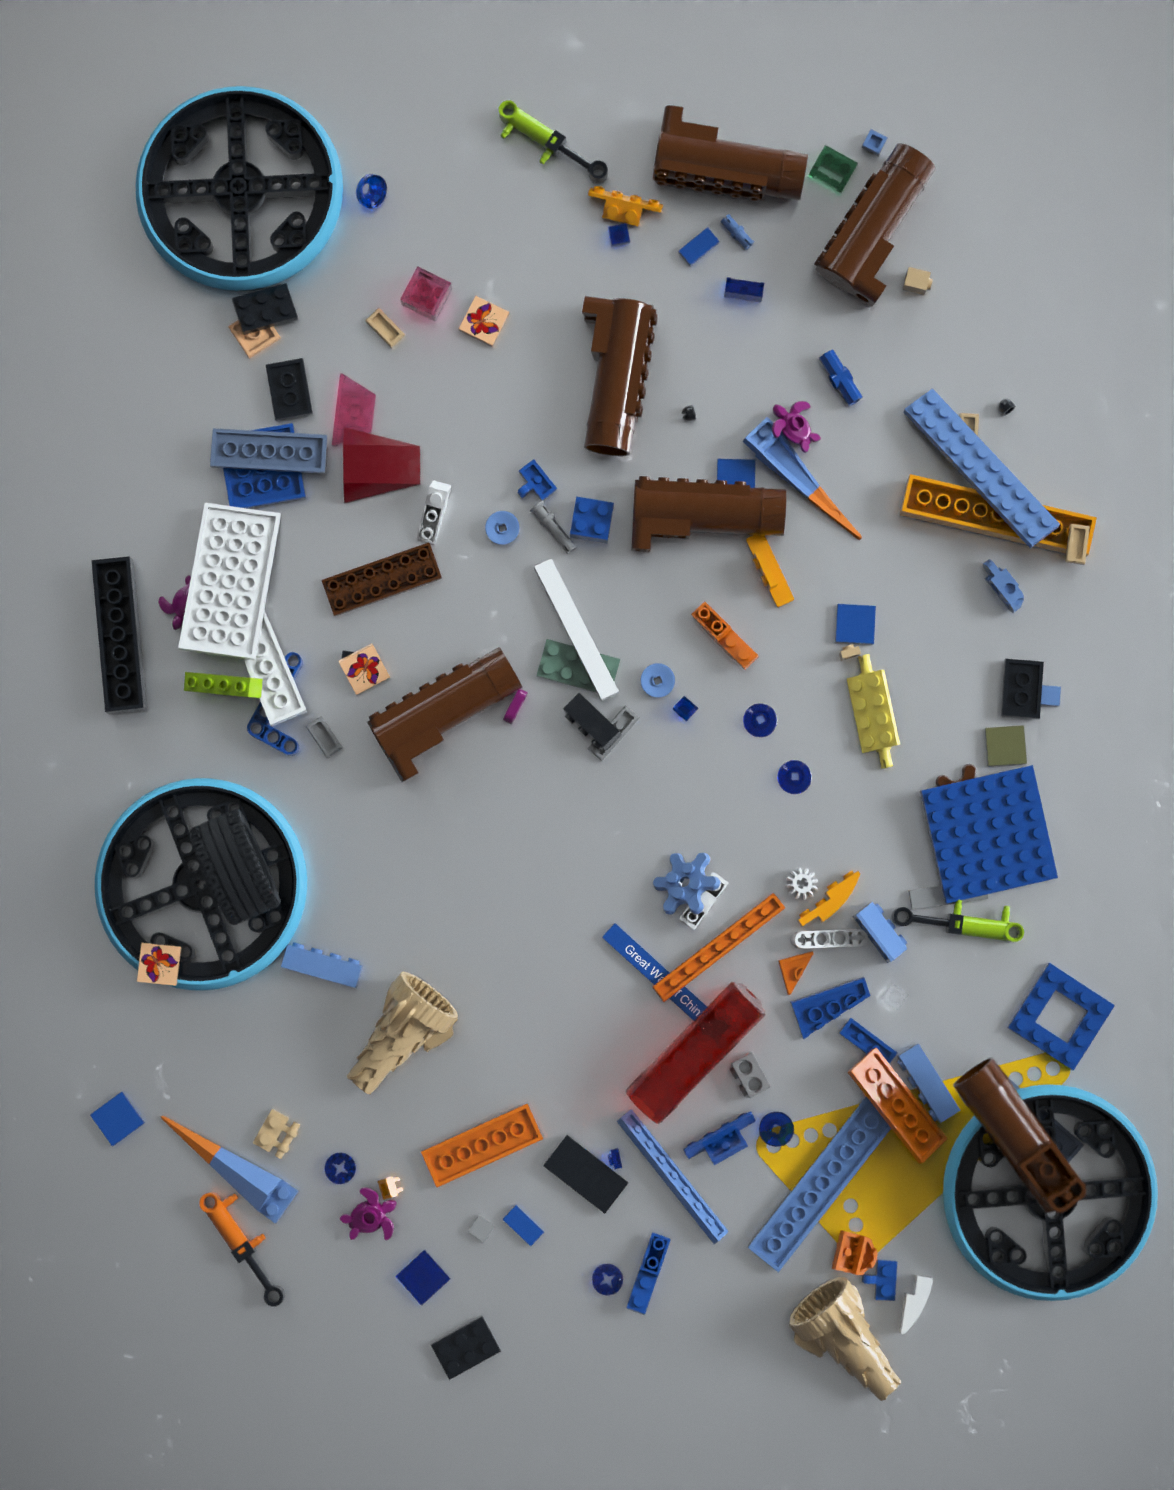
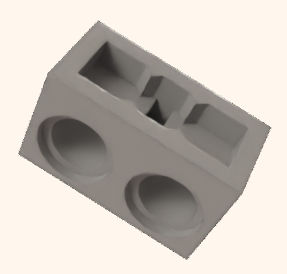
M752 1052L731 1063L732 1068H730V1071L735 1079L739 1078L742 1084L739 1088L744 1096L748 1095L749 1098H752L770 1088ZM742 1062H747L750 1066L747 1073H741L739 1070V1065ZM752 1079H756L759 1082V1087L756 1090H750L748 1087V1083Z

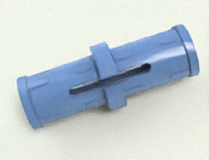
M730 214L726 215V219L723 218L721 220V223L731 233V237L733 239L736 238L745 250L749 248V245L752 246L754 244V241L745 233L743 226H739Z

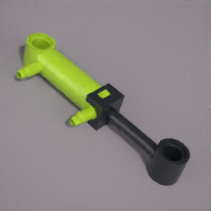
M506 100L500 104V120L507 124L500 134L502 138H506L511 130L516 128L545 148V152L539 160L541 164H544L551 155L556 158L562 152L586 168L587 172H589V178L593 183L601 184L606 181L608 167L603 161L596 160L591 163L565 146L566 136L557 130H551L518 108L513 101ZM510 109L513 111V113L511 115H505L504 111ZM596 169H600L603 171V174L595 175L593 172Z
M962 900L955 902L953 914H948V919L914 915L906 907H899L892 913V921L898 926H907L912 922L944 926L946 927V933L1017 942L1024 936V929L1020 924L1009 922V906H1004L1001 921L961 915ZM901 911L907 914L905 922H900L897 918L898 913ZM1011 927H1015L1018 930V934L1014 938L1009 935Z

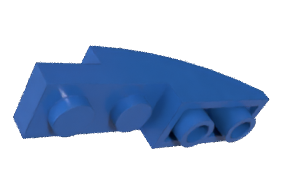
M652 1232L626 1309L645 1315L671 1240L670 1238Z

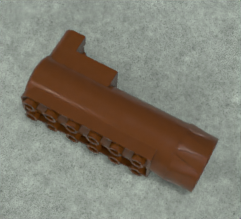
M673 105L665 107L653 170V180L656 184L660 186L673 185L678 189L691 188L697 192L709 191L715 195L727 194L733 198L744 197L749 198L751 201H764L765 195L800 201L808 154L717 139L718 127L683 122L684 107Z
M898 143L888 159L882 164L877 174L873 173L864 187L867 189L863 188L854 201L857 205L853 204L844 217L847 220H842L834 232L837 236L833 235L824 248L826 253L822 251L815 261L814 265L817 266L815 270L835 287L851 293L872 307L886 288L885 284L874 277L894 247L889 241L936 168L933 162L917 149Z
M589 296L584 298L582 314L585 317V322L595 324L591 353L594 361H598L584 448L591 452L609 456L630 455L632 438L635 433V423H638V417L641 418L643 413L641 399H645L646 394L644 380L647 381L649 376L647 362H651L652 351H650V344L654 343L655 338L653 325L656 326L658 320L657 310L654 309L653 305L625 298L604 299Z
M639 476V480H635L631 551L650 552L651 537L689 539L690 531L784 536L786 489L750 488V485H746L744 481H735L734 484H727V481L724 480L708 483V480L705 479L689 482V479L677 478V481H670V478L658 477V480H650V477Z
M500 647L481 658L478 657L469 665L460 663L452 668L453 672L449 675H446V673L441 674L435 678L437 682L431 685L429 682L419 687L420 691L413 695L410 692L402 697L403 701L399 704L393 702L385 707V712L380 714L377 711L368 717L370 720L367 724L401 782L419 773L411 759L443 742L444 739L441 734L501 700L503 701L505 697L523 688Z
M992 1057L971 1068L953 1084L964 1104L975 1115L1044 1212H1064L1086 1195V1186L1015 1090L1008 1076Z

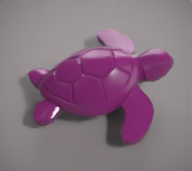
M805 401L796 402L792 405L789 413L781 405L776 404L773 406L774 415L780 418L774 421L772 425L774 437L778 438L782 431L788 440L800 445L804 453L808 452L811 441L817 442L821 439L818 434L811 433L808 421L799 415L800 412L808 410L811 407L810 404Z
M190 575L185 578L186 585L180 588L174 595L172 604L162 596L159 598L158 603L164 613L176 614L172 621L174 630L180 629L183 624L191 581Z
M366 1187L361 1188L360 1194L368 1201L358 1204L351 1215L343 1214L340 1217V1220L343 1223H348L352 1229L349 1233L350 1239H355L359 1232L372 1233L382 1226L384 1239L389 1240L393 1235L394 1225L386 1217V1213L392 1212L397 1202L395 1200H387L381 1204L378 1194L374 1190Z

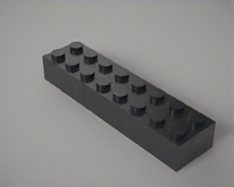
M127 556L91 560L105 712L107 714L147 711L133 559Z

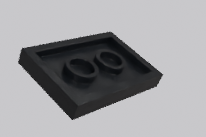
M286 283L232 298L243 335L298 320Z
M303 358L266 364L275 421L313 415Z
M1017 659L1004 660L1001 716L1040 719L1044 662Z
M483 1316L431 1344L449 1380L501 1352Z

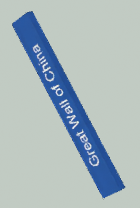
M616 923L602 937L654 985L670 973ZM685 986L669 998L716 1042L728 1030L729 1026Z

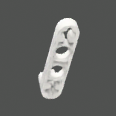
M861 929L797 931L791 936L790 941L798 949L860 947L867 943L868 935ZM858 932L860 936H863V940H860L859 943L857 940H849V936H857ZM838 933L844 935L845 939L842 944H838L835 941V936ZM818 934H823L826 937L823 945H819L816 941ZM801 935L804 937L803 944L798 942V938H801Z

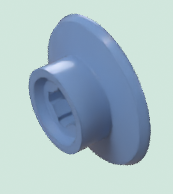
M507 511L493 513L487 519L485 525L488 538L500 545L514 541L518 536L520 528L517 518ZM505 525L506 531L500 532L499 526Z
M651 664L645 668L641 675V686L652 697L668 695L675 685L674 673L664 664ZM660 677L662 683L656 685L653 679Z

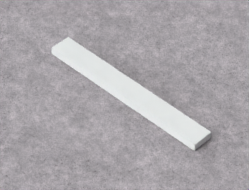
M552 559L534 566L600 700L603 701L618 694L619 691Z

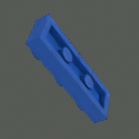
M852 1018L847 1021L839 1032L840 1035L866 1054L873 1048H877L889 1064L897 1055L895 1050Z

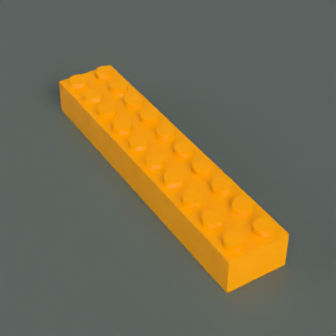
M912 474L909 475L899 515L1026 544L975 489ZM1043 505L1060 525L1034 546L1066 554L1070 524L1090 526L1086 556H1088L1097 517Z

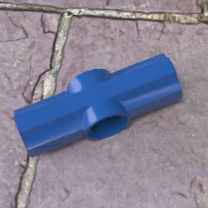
M833 349L819 357L821 364L828 373L832 386L840 392L848 407L863 398L853 382L850 371L846 366L842 365Z

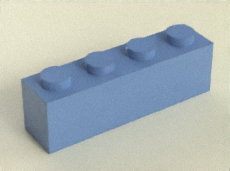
M294 942L292 946L287 945L281 967L357 988L363 966L359 965L360 961L351 958L348 961L340 960L341 955L333 953L326 956L322 954L323 950L311 948V951L303 949L304 945Z
M919 1044L914 1045L897 1056L899 1059L897 1064L902 1071H907L910 1076L907 1078L913 1088L917 1087L920 1092L918 1097L924 1105L927 1103L930 1108L928 1113L934 1121L937 1120L939 1123H942L961 1111Z

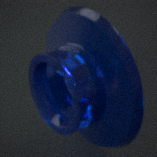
M763 703L750 706L743 717L745 729L755 737L770 735L775 730L778 721L774 709ZM763 716L765 722L759 724L756 718Z
M790 760L780 767L777 778L780 787L785 792L800 794L810 786L812 774L804 762ZM792 773H798L799 780H792Z
M771 1112L761 1120L759 1133L766 1144L780 1147L791 1140L794 1134V1125L786 1114ZM773 1125L780 1126L779 1133L772 1132Z

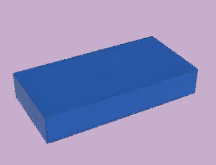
M707 227L679 250V254L691 267L718 245L720 241Z
M517 1205L502 1219L530 1246L544 1233Z

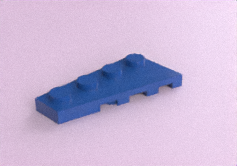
M861 977L792 1001L791 1005L802 1038H807L814 1031L824 1027L831 1020L836 1019L848 1009L853 1008L870 997L865 978Z

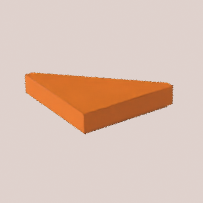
M813 951L778 961L787 995H790L814 954Z

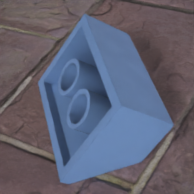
M871 902L852 917L860 928L866 932L869 940L885 961L889 963L908 949L905 946L907 942L901 934L899 936L894 931L896 927L892 921L884 918L882 915L884 911L879 904L874 905Z

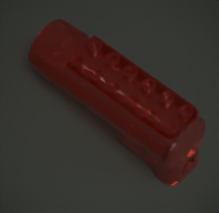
M731 982L625 1090L630 1100L649 1119L660 1124L765 1017L766 1012L762 1008L761 1001L745 985Z

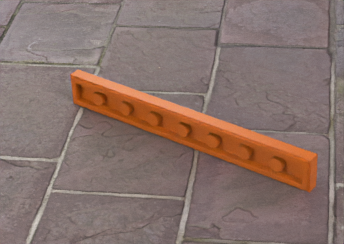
M774 893L652 986V988L661 1000L665 1002L784 910V905Z

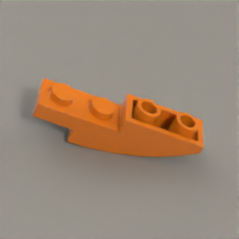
M706 602L702 603L691 614L708 635L744 670L759 657Z

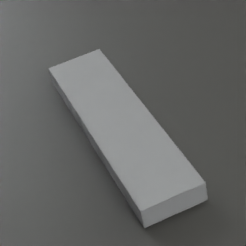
M942 886L909 890L912 910L955 904V902L945 903ZM988 894L978 897L962 900V902L984 900L989 898Z

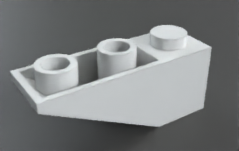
M434 480L430 484L417 540L435 544L452 485Z

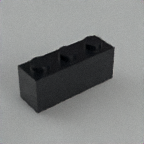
M580 693L563 708L566 713L564 717L571 724L575 722L580 726L578 730L585 737L589 735L593 739L591 741L592 744L598 749L602 747L607 751L622 736L620 731Z

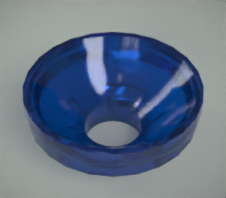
M377 174L365 175L359 181L356 188L358 202L370 209L378 207L384 201L387 194V184L384 178ZM368 183L369 189L363 194V186Z

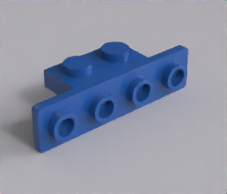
M752 1112L742 1113L736 1120L727 1122L715 1132L707 1133L701 1140L688 1144L684 1149L687 1158L691 1159L706 1150L715 1166L748 1147L740 1130L756 1121Z

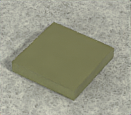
M1024 725L985 728L988 767L1027 764Z

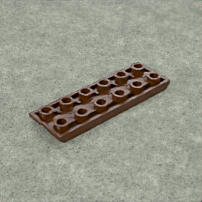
M428 542L323 579L322 583L333 615L338 616L440 580L442 576L431 545Z

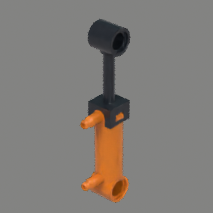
M215 1192L204 1194L199 1201L201 1209L207 1214L223 1237L237 1262L240 1263L246 1260L265 1288V1303L272 1307L280 1305L285 1298L284 1289L281 1286L272 1285L252 1257V1254L257 1251L255 1247L266 1239L265 1235L261 1234L251 1241L246 1238L227 1210V1207L238 1199L236 1194L227 1197L223 1201ZM208 1197H212L215 1200L213 1208L206 1205ZM271 1291L279 1293L280 1298L278 1301H273L270 1298Z

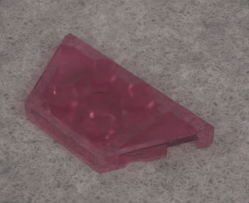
M340 373L332 446H338V444L343 443L344 427L370 434L373 428L376 394Z

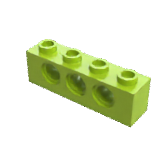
M185 672L184 691L261 698L263 679Z

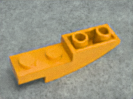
M850 871L843 876L844 880L839 884L835 881L827 886L828 891L825 894L829 900L826 901L823 898L815 904L817 908L811 912L807 909L799 914L800 919L797 921L800 926H804L816 917L819 918L821 923L831 917L853 892L860 876L859 871L855 873Z

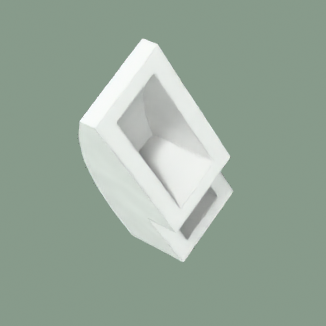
M915 1274L913 1293L904 1294L899 1327L901 1334H905L920 1316L930 1294L932 1277Z

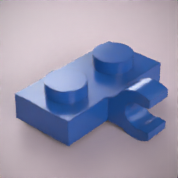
M534 459L519 470V473L527 482L518 489L517 493L521 498H524L533 490L542 501L557 491L556 486Z
M877 1260L876 1275H862L863 1283L875 1284V1300L895 1301L897 1261Z

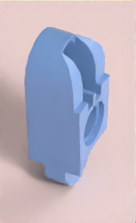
M988 559L983 563V567L989 575L985 580L1004 605L1012 613L1016 612L1021 608L1024 601V595L1018 587L1019 584L1006 568L1002 570Z

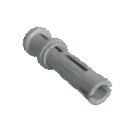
M542 500L530 512L534 513L540 520L541 526H545L551 532L567 554L570 553L577 546L554 519L555 515L549 512L544 505L545 502Z

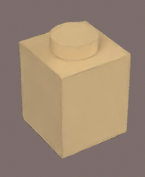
M909 267L902 290L925 295L926 290L931 289L933 279H930L931 272Z

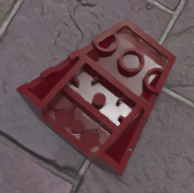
M344 427V503L420 485V446Z

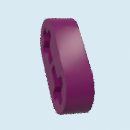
M522 689L517 691L503 721L509 724L513 723L528 692Z

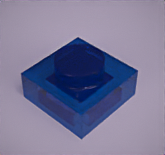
M627 223L608 227L612 247L630 244Z
M685 696L673 707V710L685 721H688L699 709Z
M618 1148L610 1149L611 1154H608L610 1166L614 1165L615 1169L622 1168Z

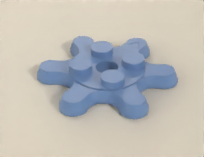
M674 853L670 856L672 871L666 877L654 879V888L657 891H667L669 894L663 904V910L666 914L675 913L681 904H687L693 914H700L704 908L701 901L703 892L719 888V878L705 875V868L710 862V856L707 853H699L691 863H686L681 854ZM684 878L690 880L686 887H682Z

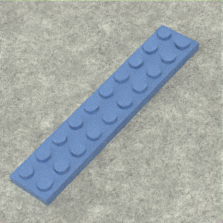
M933 388L904 409L903 413L1029 548H1032L1059 527L1060 523Z
M867 1097L862 1100L749 1244L748 1248L777 1272L782 1269L890 1131L891 1127Z

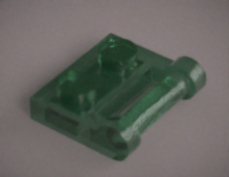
M825 145L808 176L816 177L836 188L837 192L842 193L858 163ZM822 166L843 179L839 182L818 169Z

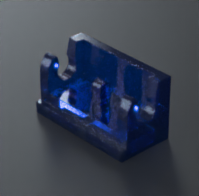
M727 277L724 297L761 302L764 282L759 283Z

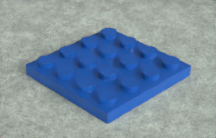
M293 423L251 430L295 433ZM223 468L229 506L248 509L306 498L302 472Z

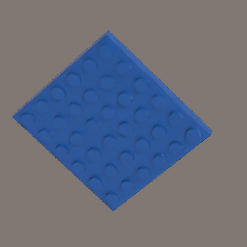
M1033 765L920 790L946 904L1058 878Z

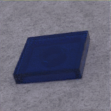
M426 1250L422 1251L396 1275V1278L421 1306L451 1279Z

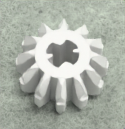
M799 867L797 868L798 875L791 871L790 874L794 878H786L787 881L792 883L787 884L785 887H792L793 890L789 892V895L796 892L795 899L797 900L800 894H802L803 900L807 899L806 893L812 897L813 893L810 889L814 891L818 889L812 885L818 883V879L811 880L815 873L812 872L808 876V868H805L802 874V870ZM804 879V883H807V886L800 889L797 881Z

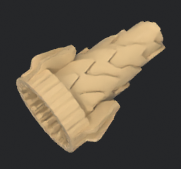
M401 972L390 985L382 1012L383 1015L376 1023V1029L369 1038V1043L357 1057L359 1061L347 1075L348 1079L352 1080L358 1088L369 1095L380 1085L390 1071L394 1072L399 1065L403 1064L412 1053L418 1051L423 1044L424 1050L429 1052L451 1038L453 1035L452 1026L458 1020L457 1011L443 995L425 981L408 972Z
M846 1277L829 1280L807 1295L791 1314L789 1324L795 1332L794 1341L801 1348L819 1358L827 1351L837 1364L841 1363L851 1376H855L865 1389L868 1387L880 1401L886 1400L887 1396L901 1384V1380L892 1370L886 1356L878 1347L880 1343L868 1329L870 1325L864 1319L865 1314L857 1288Z

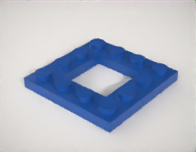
M1048 963L1007 1028L1069 1069L1074 1070L1115 1005L1056 966ZM1055 990L1087 1011L1067 1043L1035 1022Z

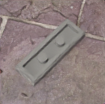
M625 705L611 721L622 736L607 751L602 747L598 749L593 744L588 747V750L603 761L640 717Z

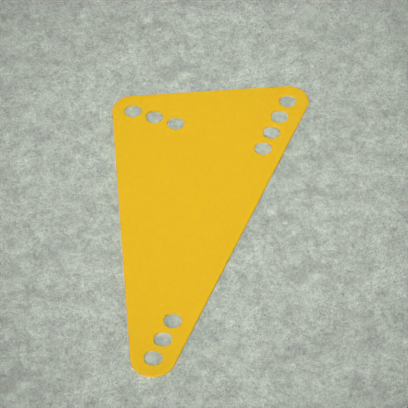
M1047 1053L999 1065L1008 1077L1012 1072H1019L1022 1075L1023 1081L1019 1085L1020 1088L1047 1084L1062 1085L1070 1074L1068 1067ZM1052 1061L1060 1066V1072L1055 1076H1050L1046 1072V1065ZM1038 1067L1041 1070V1078L1037 1081L1030 1080L1027 1076L1029 1068ZM961 1076L943 1081L961 1111L942 1123H939L937 1120L934 1121L948 1139L924 1163L919 1164L894 1131L890 1129L818 1221L837 1243L841 1230L856 1233L870 1238L878 1253L943 1193L944 1174L950 1152L963 1128L975 1116L964 1104L953 1086ZM911 1089L912 1094L928 1113L930 1108L927 1103L924 1105L919 1099L918 1094L920 1092L918 1089ZM859 1104L767 1129L757 1139V1152L788 1189L792 1191L833 1139V1137L829 1138L823 1134V1126L827 1123H832L836 1126L838 1132ZM809 1128H813L818 1132V1138L813 1143H809L804 1139V1132ZM790 1133H794L799 1137V1144L794 1148L788 1147L785 1143V1138ZM987 1133L983 1136L982 1140L987 1144L991 1141V1137ZM772 1138L779 1140L781 1144L780 1150L776 1153L769 1152L766 1147L768 1140ZM847 1199L856 1200L858 1208L854 1213H848L844 1210L843 1205ZM857 1217L862 1220L863 1228L859 1232L850 1230L849 1221L852 1218Z

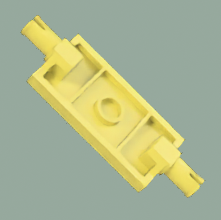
M870 654L858 656L861 673L858 676L847 678L862 753L876 751L879 754L881 769L893 767L890 750L891 747L900 745L885 671L872 670Z

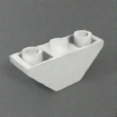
M714 872L710 876L719 878L720 886L716 890L703 892L701 895V901L704 905L703 911L700 914H693L688 906L679 918L694 930L728 885L727 881Z

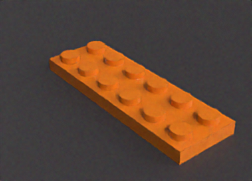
M873 1048L847 1072L919 1164L924 1163L948 1139L877 1048Z
M527 1103L421 1151L436 1187H439L543 1140V1137Z

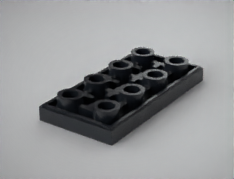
M566 1135L543 1165L604 1214L629 1183L568 1135Z

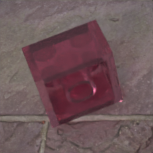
M417 266L400 299L401 305L436 321L452 290V284Z

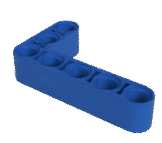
M290 652L285 656V660L295 680L302 668L303 660L299 654ZM292 657H296L299 660L296 666L289 665V660ZM260 701L247 725L248 733L287 756L296 755L299 752L298 742L270 726L268 718L261 715L263 706ZM260 724L261 731L257 734L252 733L253 725ZM277 733L278 740L274 743L269 742V735ZM289 742L295 744V749L291 752L285 750V746Z

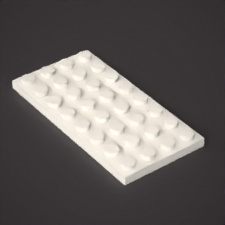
M205 503L178 646L179 650L256 660L281 518L280 513Z

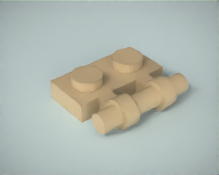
M271 1109L253 1144L269 1153L273 1146L278 1148L275 1156L282 1159L283 1155L289 1151L291 1141L298 1135L297 1131L300 1124L294 1121L292 1126L288 1127L286 1123L289 1118ZM284 1131L287 1134L281 1143L277 1139L281 1132Z

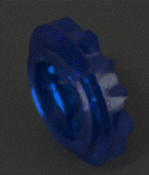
M335 1153L327 1159L325 1174L330 1181L336 1184H344L354 1177L356 1171L355 1162L348 1154ZM343 1161H345L343 1168L346 1169L348 1173L341 1171L336 1176L337 1168L335 1167V1165H333V1163L340 1165L341 1163H343Z
M612 1264L600 1265L592 1275L593 1287L603 1295L609 1296L617 1293L623 1284V1275L620 1269ZM603 1272L608 1277L615 1275L611 1280V1285L613 1287H611L607 1283L600 1285V1283H602V1281L604 1280Z

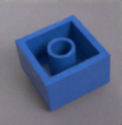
M576 496L570 538L608 544L614 503Z

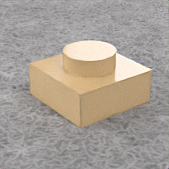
M848 645L842 648L843 651H840L839 656L841 661L860 656L861 651L859 646Z

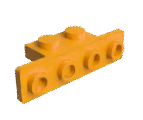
M599 186L590 187L588 191L589 196L606 200L602 218L639 226L643 209L661 213L663 204H659L660 202L657 200L649 199V201H646L637 195L625 196L620 191L613 190L609 192Z
M753 535L747 538L746 542L754 557L752 559L756 570H760L762 574L760 577L764 587H768L776 606L781 607L794 601L792 592L765 535Z

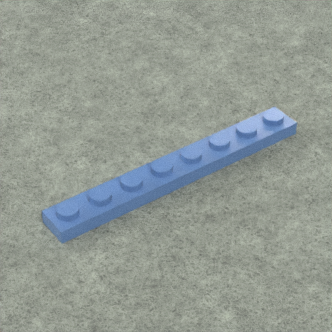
M632 1109L617 1120L618 1124L712 1243L715 1244L720 1241L729 1231Z

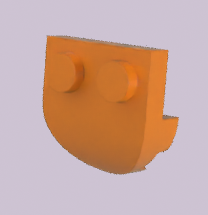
M841 1230L832 1269L855 1275H864V1272L874 1267L877 1260V1249L874 1248L870 1238Z

